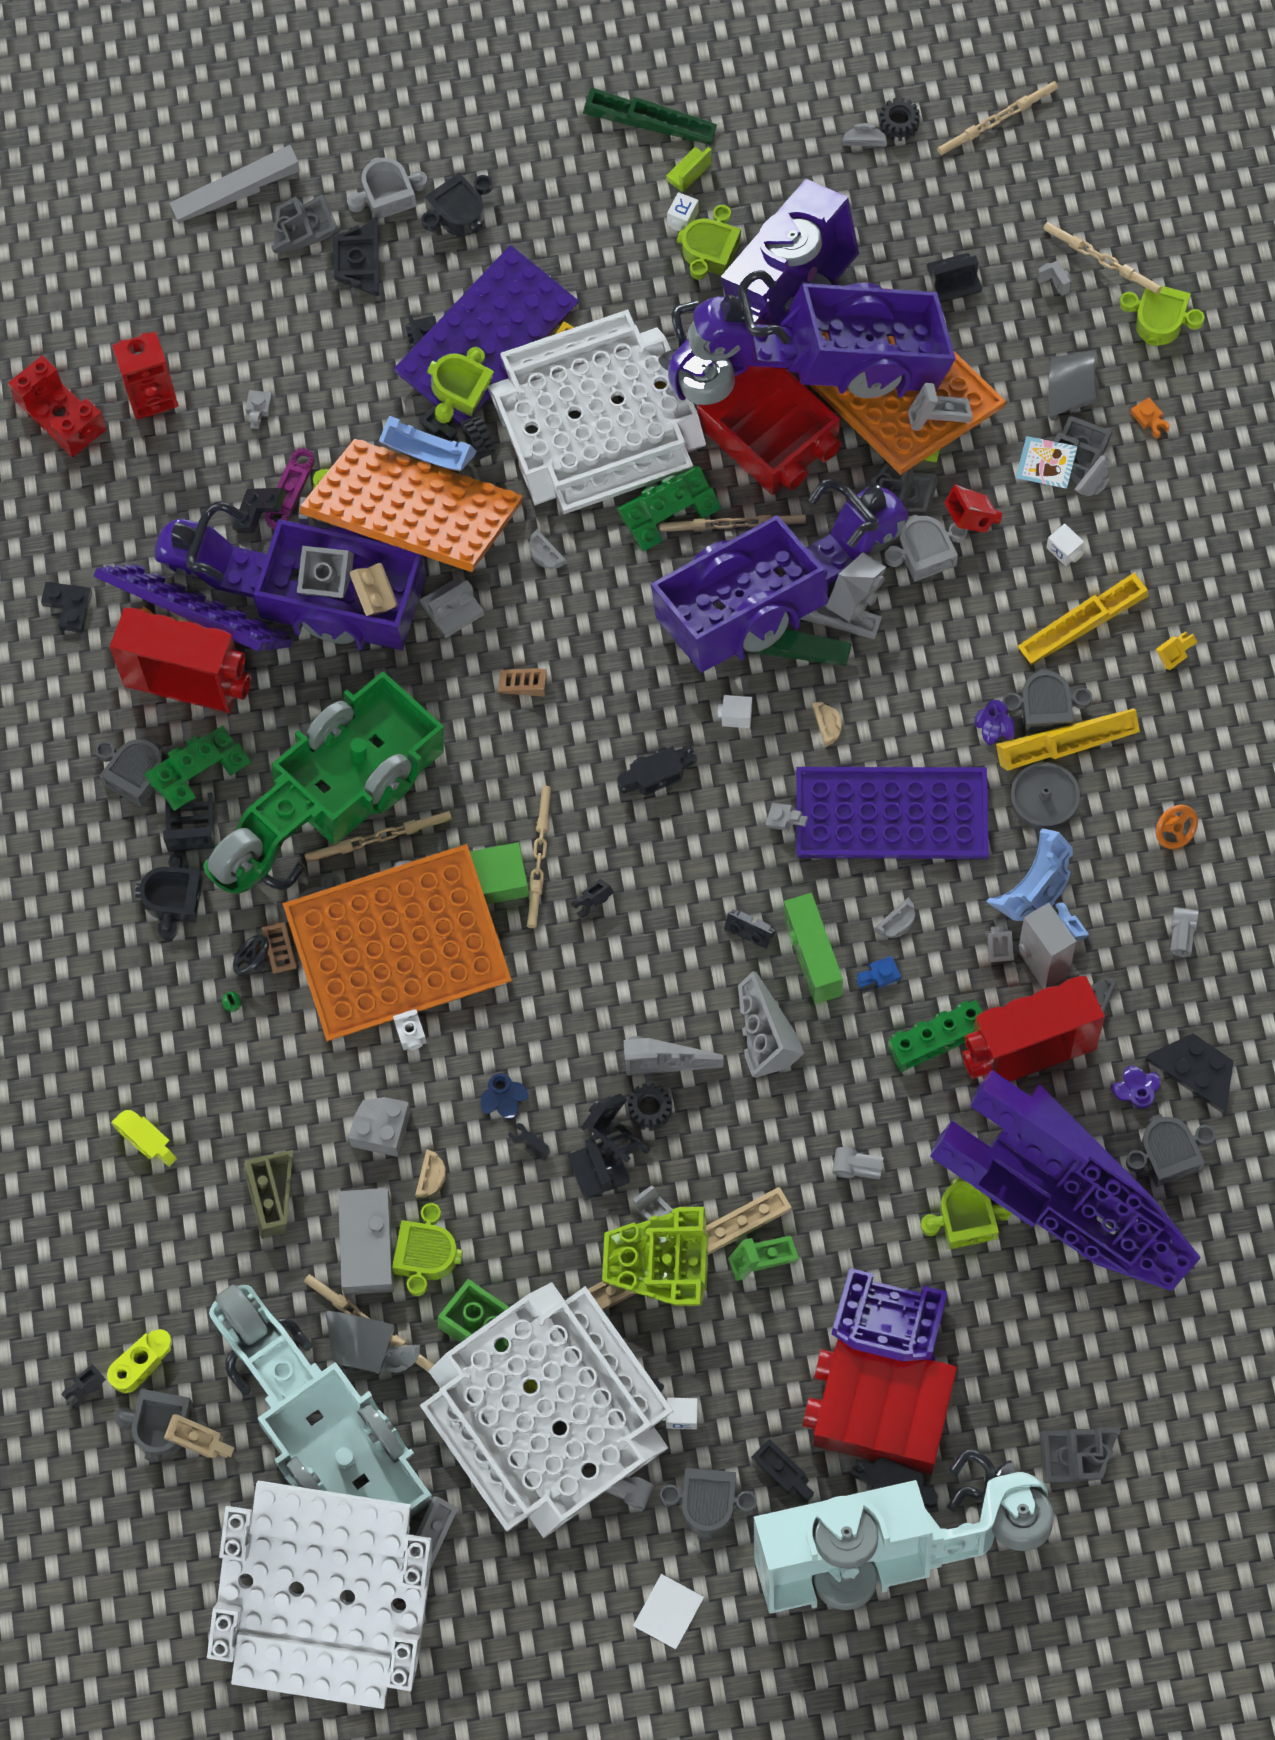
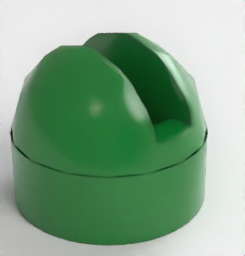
M230 991L223 995L222 1005L226 1011L235 1012L240 1009L242 1000L238 993ZM231 996L233 997V1000L235 1002V1004L232 1006L230 1005V1001L228 999V997Z

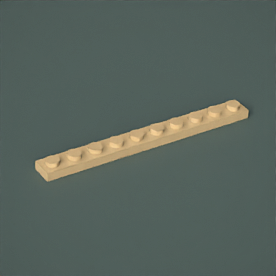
M778 1187L707 1225L706 1232L709 1239L708 1255L791 1211L792 1207L781 1188ZM603 1281L588 1289L603 1311L636 1294L635 1292L603 1283Z

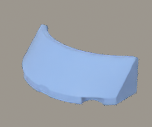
M389 416L379 439V442L407 455L456 471H461L476 454V450L467 443L450 442L417 430L411 425L402 424L399 419Z
M1042 829L1040 831L1039 846L1035 860L1025 878L1008 893L999 897L989 898L986 902L1015 921H1023L1025 916L1048 902L1052 906L1062 894L1071 873L1068 870L1069 858L1073 856L1072 846L1059 832Z

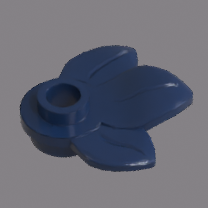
M495 1074L488 1082L489 1089L481 1095V1109L485 1115L497 1110L502 1117L512 1120L517 1114L518 1102L529 1098L527 1089L522 1083L513 1082L506 1074ZM499 1083L505 1084V1087L501 1090L496 1088Z

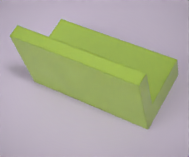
M694 147L666 175V181L681 192H684L712 164V149L707 147L702 152Z

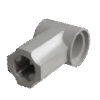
M1174 907L1171 921V929L1173 931L1170 953L1175 956H1191L1193 934L1196 931L1198 910Z
M839 1147L835 1152L832 1173L842 1178L859 1176L880 1180L884 1157L859 1154L854 1149Z
M624 1477L605 1492L623 1499L626 1504L634 1508L644 1510L654 1485L639 1477Z

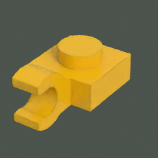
M1184 632L1178 638L1173 636L1158 647L1156 651L1165 669L1171 670L1188 656L1185 651L1194 646L1197 640L1194 634L1189 636L1187 632Z

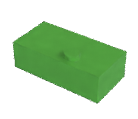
M519 842L470 851L487 904L529 897Z
M812 893L784 901V921L814 1004L842 996L843 977Z
M467 1279L438 1316V1328L461 1343L510 1307ZM500 1338L495 1343V1348L498 1352H504L509 1347V1342L505 1338Z

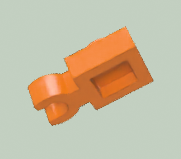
M1150 397L1131 408L1130 414L1143 429L1150 426L1152 428V435L1158 439L1160 437V432L1157 428H1163L1165 432H1169V423L1161 419L1163 412Z

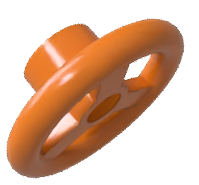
M1176 805L1166 810L1156 825V838L1160 845L1167 849H1178L1189 843L1198 827L1196 812L1187 805ZM1182 812L1180 816L1176 815L1175 813ZM1190 816L1191 826L1188 833L1184 836V823ZM1163 832L1175 834L1177 842L1167 841L1163 836Z

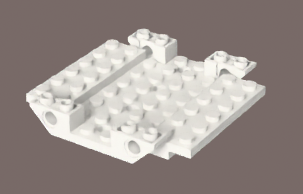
M629 310L500 353L509 378L488 385L487 388L501 423L507 429L518 457L519 468L534 505L555 499L557 496L564 514L689 470L693 467L688 452L706 446L699 416L693 402L687 398L682 401L675 395L669 383L668 371L659 363V357L671 350L666 337L658 328L639 333ZM657 381H664L667 386L664 389H657L654 384ZM614 396H621L624 401L621 404H614L611 399ZM573 410H577L581 413V416L577 419H572L568 414ZM529 425H534L538 428V431L534 434H529L525 429Z
M552 1282L531 1292L448 1351L428 1371L440 1387V1391L423 1402L420 1407L507 1532L529 1517L542 1537H547L585 1509L584 1506L624 1477H630L668 1449V1446L653 1426L674 1412L586 1286L567 1300L563 1299ZM500 1338H505L509 1342V1347L504 1352H498L495 1348V1343ZM530 1379L536 1380L538 1384V1389L532 1394H528L524 1390L525 1382ZM558 1421H563L567 1425L566 1433L561 1436L555 1435L553 1432V1426ZM587 1463H592L596 1466V1474L591 1478H586L582 1473V1469Z
M257 1481L253 1513L250 1509L225 1507L219 1558H223L218 1601L213 1607L207 1658L233 1662L234 1660L231 1682L233 1685L374 1708H385L388 1688L411 1691L420 1655L432 1562V1539L409 1535L411 1505ZM242 1574L251 1575L253 1584L250 1586L244 1585L240 1580V1576ZM300 1582L304 1586V1592L301 1594L294 1593L291 1589V1583ZM351 1590L355 1595V1600L352 1602L345 1601L342 1598V1591ZM395 1598H401L405 1601L406 1608L404 1610H397L393 1606Z

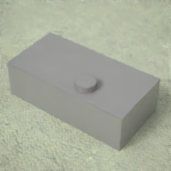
M1049 902L1024 917L1018 947V954L1043 989L1051 987L1069 976L1077 942Z
M388 1188L338 1191L341 1286L344 1296L394 1292L391 1202Z

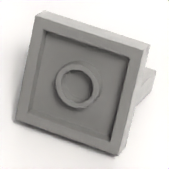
M460 577L455 578L420 599V604L445 638L484 616V610L474 598L471 584L468 580L463 582Z

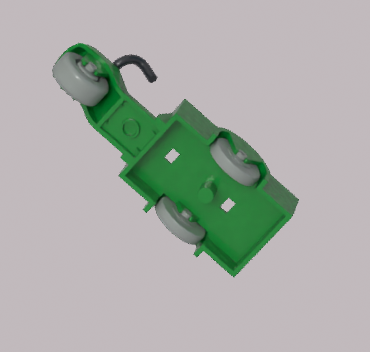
M383 671L355 695L346 690L344 692V701L335 702L324 709L312 722L306 736L299 730L295 732L296 744L272 763L273 788L251 805L240 818L235 831L215 846L210 858L204 862L205 873L220 889L232 894L246 892L260 880L274 889H289L298 880L306 866L301 862H297L290 875L283 881L277 880L268 874L283 842L305 823L309 822L329 842L336 845L371 814H379L392 807L411 788L419 773L444 753V726ZM377 737L384 744L377 748L370 739ZM320 781H323L330 788L325 794L316 786Z

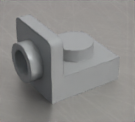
M992 926L991 931H985L989 962L1014 960L1012 931L1009 929L1005 930V926Z

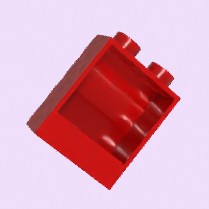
M750 365L744 373L735 376L734 388L725 399L710 405L697 404V413L702 431L715 441L749 475L754 477L771 495H774L783 486L789 491L796 489L807 477L808 470L806 467L816 458L823 463L829 461L839 451L842 444L839 440L840 418L785 368Z
M136 608L123 609L109 647L124 687L229 714L235 698L245 700L250 689L251 673L243 671L246 658L245 653L236 651L231 634L220 629L204 628L192 622L176 621L164 615H150Z
M1087 976L1071 978L1059 986L1042 989L1032 996L1015 999L1004 1007H995L980 1013L975 1020L974 1032L964 1036L968 1050L962 1052V1058L971 1079L982 1076L984 1080L990 1071L993 1070L1009 1082L1096 1050L1105 1015Z
M837 1339L834 1352L823 1349L820 1351L814 1379L827 1383L822 1400L809 1397L802 1427L815 1430L813 1446L872 1461L884 1457L917 1472L932 1475L957 1367L927 1359L900 1361L855 1350Z

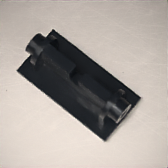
M732 909L731 912H728L724 926L725 930L765 949L768 948L770 938H773L776 929L772 928L773 925L758 919L754 924L752 923L753 917L741 912L739 909L737 911Z

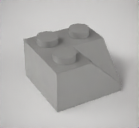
M302 546L297 593L304 596L344 598L351 579L349 572L352 571L354 554L347 550Z
M863 552L839 573L827 608L848 622L856 615L858 617L861 616L868 604L871 606L878 597L877 589L885 579L883 574L886 566Z
M386 1097L363 1100L354 1115L348 1137L351 1147L399 1157L411 1113L409 1102Z

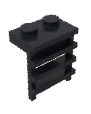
M212 792L207 793V802L186 803L175 811L165 799L166 830L163 831V840L168 852L215 848ZM208 810V815L171 817L172 812ZM209 823V827L171 830L173 825Z
M617 1094L612 1097L608 1096L602 1101L597 1100L590 1107V1115L581 1126V1129L583 1131L589 1129L593 1133L591 1137L593 1140L600 1139L603 1141L604 1145L602 1147L605 1150L612 1149L615 1152L613 1157L616 1160L622 1158L627 1163L631 1159L628 1155L639 1149L645 1154L649 1153L650 1149L615 1119L627 1099L622 1094ZM617 1130L622 1133L610 1139L607 1137V1135L615 1133ZM628 1140L632 1142V1144H629L622 1148H619L617 1146L619 1144L627 1142Z

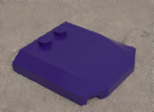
M849 1268L834 1321L832 1335L855 1350L900 1361L931 1359L947 1291L923 1286L920 1293L873 1281V1273Z

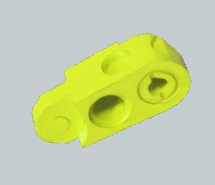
M125 1110L111 1122L113 1127L149 1160L156 1155L169 1167L177 1160L172 1152L165 1147L170 1140L145 1117L141 1118L132 1110Z
M161 1329L152 1330L148 1335L147 1333L144 1334L115 1360L107 1372V1378L111 1386L119 1392L131 1393L143 1384L162 1363L161 1360L170 1352L172 1339L169 1333ZM139 1356H148V1359L145 1363H136V1360ZM126 1372V1378L120 1379L119 1377Z

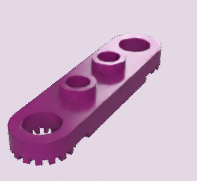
M298 448V450L292 453L291 459L277 485V488H282L287 494L280 512L265 514L266 524L271 529L275 530L278 521H271L270 518L273 514L279 513L283 515L282 520L289 521L311 473L315 460L313 453L307 448ZM301 456L309 458L308 462L304 463V465L297 463V459Z

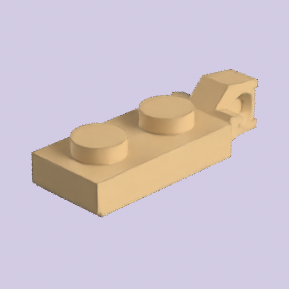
M172 1415L164 1439L213 1459H216L217 1455L225 1458L231 1457L234 1451V1447L222 1442L224 1437L220 1435L221 1433L180 1415Z

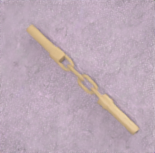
M1053 81L1031 95L1020 98L997 115H992L977 126L973 125L964 130V133L938 147V153L942 156L964 142L980 136L981 132L991 129L1009 116L1031 107L1034 102L1057 90V83ZM1017 105L1018 109L1014 111L1013 107ZM995 118L996 122L988 126L987 122Z
M1049 222L1044 225L1043 229L1068 243L1071 248L1084 255H1092L1103 266L1120 271V276L1133 280L1155 294L1161 292L1162 286L1135 272V269L1127 264L1123 266L1118 264L1119 262L1116 258L1106 253L1101 254L1097 252L1091 244L1076 235H1070ZM1084 245L1089 247L1087 252L1082 250ZM1105 257L1114 261L1112 262V266L1103 262L1105 261Z
M759 515L758 517L705 520L704 518L694 519V521L659 523V531L694 530V532L715 528H753L774 516ZM805 515L779 516L786 525L806 524ZM751 520H758V524H752ZM745 521V524H736V522ZM719 522H729V525L719 526ZM707 523H713L712 526H706Z
M542 786L539 818L536 822V832L540 833V835L535 840L533 856L537 859L536 869L532 870L530 876L528 928L537 927L540 895H542L544 873L540 869L541 860L545 858L547 842L543 839L544 833L549 831L550 786ZM538 842L539 845L544 844L542 856L541 853L537 855ZM540 873V880H534V874L538 876Z
M450 811L417 821L411 820L404 822L403 826L389 827L366 837L360 836L338 842L339 844L304 855L307 863L339 853H349L373 842H384L394 839L400 834L406 833V835L418 832L420 829L452 820ZM391 831L392 836L382 838L381 833ZM359 840L361 845L353 847L352 842Z
M309 1274L305 1278L304 1283L331 1301L332 1305L341 1312L355 1316L360 1315L370 1319L341 1294L338 1295ZM348 1306L354 1309L352 1313L346 1310ZM392 1335L389 1346L407 1345L406 1341L398 1335ZM419 1354L415 1362L427 1372L434 1366L432 1362Z

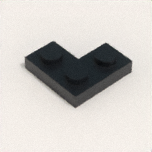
M282 488L247 489L239 508L245 515L241 521L235 519L232 529L237 533L255 532L262 513L280 512L287 492Z
M45 582L41 604L44 607L62 609L58 625L60 630L83 633L92 590L90 587Z

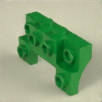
M694 466L676 477L672 475L661 481L662 484L658 487L652 486L643 490V495L617 508L640 551L644 552L662 542L663 540L655 524L684 508L693 505L700 519H704L722 509L713 488L709 487L699 466Z
M223 725L202 738L198 735L186 742L188 746L182 750L180 747L175 748L168 753L169 758L144 774L151 786L163 795L174 811L196 798L186 781L219 761L231 776L251 763L241 745L234 743Z

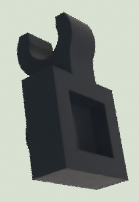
M436 405L419 419L420 424L432 435L437 437L441 433L445 440L450 442H457L459 440L455 436L457 434L455 429L450 427L452 420L447 423H441L435 418Z
M599 879L581 892L583 896L573 900L571 905L575 909L582 905V909L576 914L580 918H585L590 913L592 905L596 907L603 904L614 891L609 884Z
M517 1123V1129L521 1131V1134L514 1136L509 1132L508 1137L513 1143H525V1150L532 1157H540L544 1161L550 1155L549 1146L531 1131L528 1132L523 1124Z
M92 1364L73 1380L75 1384L65 1389L61 1395L66 1400L74 1395V1399L69 1404L75 1409L81 1404L83 1394L88 1396L91 1392H95L106 1379Z

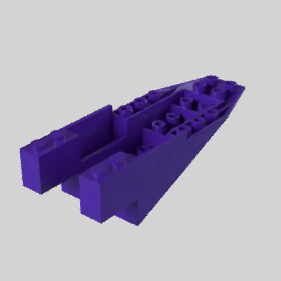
M991 1070L978 1086L970 1106L1003 1128L988 1146L951 1120L939 1135L930 1154L931 1158L1028 1225L1033 1227L1035 1224H1038L1098 1266L1172 1291L1201 1258L1154 1198L1040 1084L1029 1096ZM1097 1216L1103 1219L1102 1226L1101 1223L1096 1219ZM1107 1221H1111L1114 1224L1112 1229L1106 1226L1105 1223ZM1116 1229L1119 1230L1118 1233H1116L1115 1235H1112L1110 1233L1115 1231Z

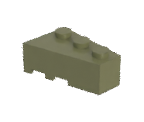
M293 1150L245 1160L244 1174L261 1239L285 1234Z

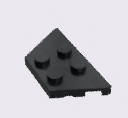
M373 217L370 219V223L361 227L357 225L348 232H342L333 237L334 279L369 294L380 296L378 218Z
M1194 1033L1147 1055L1145 1059L1147 1062L1221 1113H1225L1233 1068L1232 1059Z

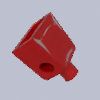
M956 484L944 502L957 528L987 532L992 523L999 524L1002 520V512L994 509L986 495Z

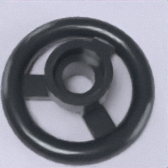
M255 935L239 948L233 960V971L235 974L243 976L254 970L258 972L267 965L269 957L266 954L269 949V940L265 935ZM246 962L248 964L247 967L240 968V965Z

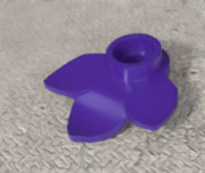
M991 700L987 703L985 709L977 712L974 725L977 728H982V737L987 745H993L1000 735L1009 740L1014 738V722L1008 716V708L1004 702Z
M1128 1066L1124 1071V1081L1111 1084V1090L1119 1100L1131 1101L1135 1107L1146 1109L1154 1102V1093L1160 1088V1078L1156 1072L1145 1075L1139 1067Z

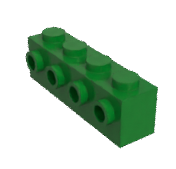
M976 1000L972 1002L964 1001L950 1012L942 1011L934 1016L933 1020L918 1022L907 1032L899 1031L890 1037L891 1039L888 1040V1049L900 1072L902 1073L964 1044V1036L974 1032L976 1017L982 1013Z

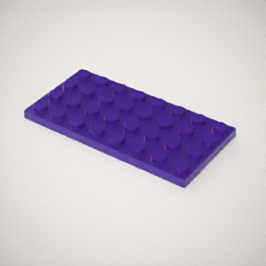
M510 244L395 366L394 372L437 406L444 402L434 395L431 388L432 375L427 373L431 362H437L441 357L448 354L467 356L469 349L478 347L485 354L482 365L494 371L489 385L503 381L509 377L500 353L548 337L578 305L579 300ZM488 388L472 416L453 408L452 420L461 427L462 422L473 418L491 399Z
M124 564V566L115 565V567L106 565V567L96 568L93 577L203 627L226 631L232 635L234 641L256 651L290 648L293 639L287 636L286 631L279 628L272 630L266 627V622L259 619L252 621L246 618L247 614L235 609L230 611L226 609L227 605L222 602L206 600V595L196 591L190 593L185 590L186 586L173 582V584L165 581L166 577L160 574H148L145 572L146 568L140 565L133 564L130 566Z
M797 767L796 811H801V816L808 817L806 826L796 825V858L988 859L987 767Z

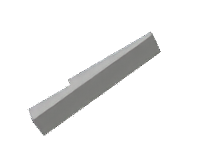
M288 145L170 202V207L177 222L180 223L260 192V186L300 172L298 160L291 145Z
M826 604L800 619L875 639L882 617L864 611L861 616L858 617L856 615L848 622L828 609Z

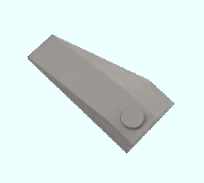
M753 971L738 985L740 1012L745 1017V1027L742 1028L743 1036L747 1037L748 1047L744 1050L745 1059L752 1077L757 1078L789 1068L804 1054V1051L789 1021L757 972Z
M632 1036L628 1040H623L626 1076L724 1067L722 1054L643 1038L641 1036Z

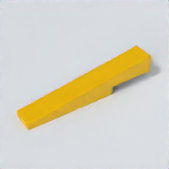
M1134 572L1098 597L1094 595L1018 645V649L1029 664L1033 665L1148 597V589Z
M1133 708L996 744L1000 766L1009 771L1049 757L1057 759L1138 733L1140 729L1137 713Z

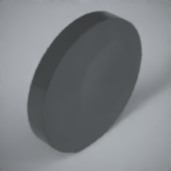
M1042 762L1032 764L1019 772L1012 783L1010 801L1015 814L1025 824L1037 829H1054L1066 824L1075 815L1080 801V790L1076 779L1068 770L1057 764Z

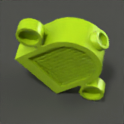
M718 205L714 208V220L697 219L689 223L684 230L679 231L677 243L682 244L683 256L690 264V275L694 279H704L708 271L722 276L733 262L741 243V228L727 224L731 220V210L726 205Z
M1162 286L1159 294H1155L1145 288L1141 300H1138V296L1133 292H1125L1120 298V308L1123 311L1138 313L1136 319L1137 333L1151 346L1165 345L1174 341L1180 333L1182 324L1194 330L1201 328L1205 318L1203 312L1198 309H1192L1186 313L1191 293Z
M473 347L468 350L467 356L448 354L441 357L437 362H431L427 373L432 375L431 388L434 395L444 402L438 404L435 409V418L439 422H449L453 417V408L469 416H472L487 390V386L492 381L494 373L493 370L482 365L485 358L482 349Z
M957 1178L951 1181L952 1185L943 1194L940 1216L928 1214L921 1220V1231L927 1236L936 1235L940 1231L941 1226L944 1228L950 1250L997 1240L999 1231L995 1217L998 1220L1006 1221L1011 1218L1013 1213L997 1202L992 1205L991 1199L962 1178Z
M428 1203L421 1209V1217L425 1224L401 1220L392 1269L394 1275L409 1277L407 1288L413 1296H421L427 1291L428 1285L426 1280H438L446 1277L452 1272L456 1264L460 1265L462 1261L463 1250L457 1249L453 1236L446 1229L435 1225L441 1219V1211L439 1206L434 1203Z

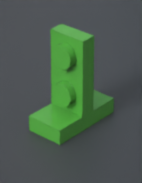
M786 1236L759 1243H754L752 1238L745 1239L728 1259L735 1280L739 1281L745 1279L753 1271L793 1263L799 1257L792 1237Z

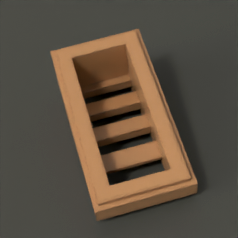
M547 669L501 670L498 693L545 697ZM507 677H511L510 686H506ZM516 678H520L519 686H515ZM525 679H529V685H524ZM534 679L538 680V685H533Z
M285 922L262 927L263 935L269 940L268 956L273 974L296 969ZM283 933V936L269 939L271 934ZM285 941V945L271 947L273 943ZM287 950L288 954L276 957L273 955L274 952ZM289 958L290 963L276 966V961Z

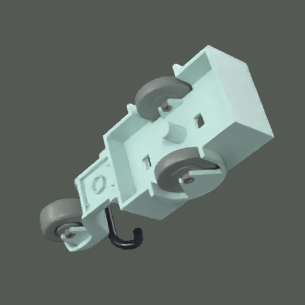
M231 1285L216 1296V1301L210 1308L209 1314L220 1333L232 1348L226 1358L225 1369L241 1394L248 1395L251 1389L235 1368L236 1360L239 1357L267 1393L268 1397L265 1398V1401L270 1409L258 1417V1421L263 1431L281 1454L274 1460L290 1486L410 1504V1518L430 1504L432 1500L431 1493L407 1462L414 1456V1452L405 1446L387 1416L378 1409L370 1391L360 1397L336 1362L323 1371L319 1369L316 1363L310 1365L284 1328L291 1332L305 1351L312 1349L313 1344L293 1320L288 1318L275 1319L249 1285ZM319 1410L323 1418L311 1426L306 1418ZM365 1474L369 1482L357 1490L352 1482Z
M967 1449L958 1455L949 1471L957 1476L968 1460L976 1461L986 1472L984 1490L972 1486H963L955 1492L947 1508L955 1512L966 1496L984 1500L979 1523H964L957 1528L949 1530L940 1529L924 1507L916 1480L755 1516V1564L769 1614L810 1604L812 1609L817 1608V1598L812 1584L813 1575L816 1592L823 1602L836 1609L852 1610L863 1606L871 1599L876 1589L877 1577L882 1593L887 1592V1587L928 1578L930 1577V1569L942 1567V1564L986 1554L992 1547L994 1537L1004 1546L1013 1550L1028 1551L1038 1548L1049 1538L1053 1527L1054 1514L1051 1503L1047 1499L1048 1490L1035 1476L1024 1472H1015L1011 1460L1005 1461L995 1470L991 1460L984 1454L974 1449Z

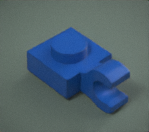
M892 956L869 964L870 971L858 973V978L856 979L859 988L866 987L875 982L877 987L881 988L900 981L901 975Z

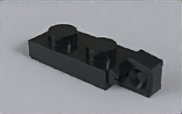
M770 1439L751 1456V1459L787 1494L789 1493L792 1497L798 1494L806 1503L814 1497V1492L806 1485L809 1482L806 1473Z

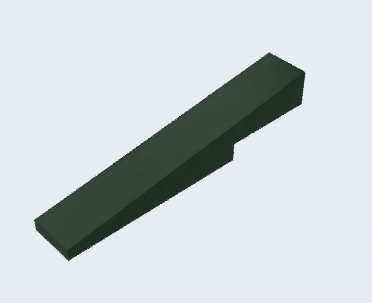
M593 87L590 89L583 111L585 115L711 145L717 128L715 123L635 96L633 100H629Z
M786 629L774 644L764 650L756 651V654L847 666L852 645L849 642Z

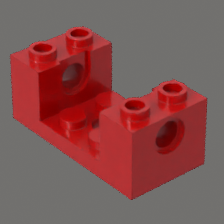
M156 331L143 333L129 340L124 339L112 345L136 420L179 407Z
M43 355L8 382L14 401L72 458L107 430L101 411L87 398L81 402L63 385L57 369ZM59 409L66 411L63 416H54L55 411Z

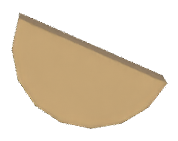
M822 702L812 703V709L824 746L827 747L833 744L840 736L842 730L841 717L835 708L824 705Z
M426 1149L415 1194L416 1198H427L436 1194L446 1180V1169L443 1161L435 1152Z

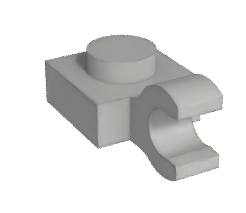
M249 390L245 411L246 414H250V429H259L261 417L269 416L272 402L271 392Z
M772 803L765 825L771 829L789 831L791 824L806 826L808 817L801 816L802 812L796 811V808L792 805Z

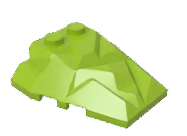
M678 1207L672 1209L671 1213L660 1217L655 1215L649 1217L650 1220L639 1224L634 1222L605 1232L603 1283L675 1306L702 1305L704 1291L707 1288L709 1240L706 1232V1213L704 1207Z

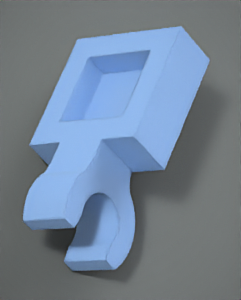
M1057 903L1055 906L1059 910L1058 916L1076 941L1084 940L1089 934L1076 915L1071 916L1064 903Z

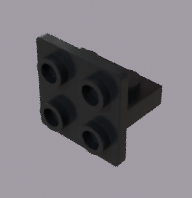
M969 253L927 264V270L940 303L982 292V286L977 275L979 262L976 255L970 256Z
M592 1138L585 1140V1148L568 1154L569 1162L584 1199L630 1183L622 1158L616 1160L613 1157L615 1152L612 1149L605 1150L602 1147L604 1145L603 1141L596 1143Z

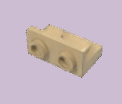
M377 563L369 568L355 569L349 572L366 616L380 615L398 606L381 563Z

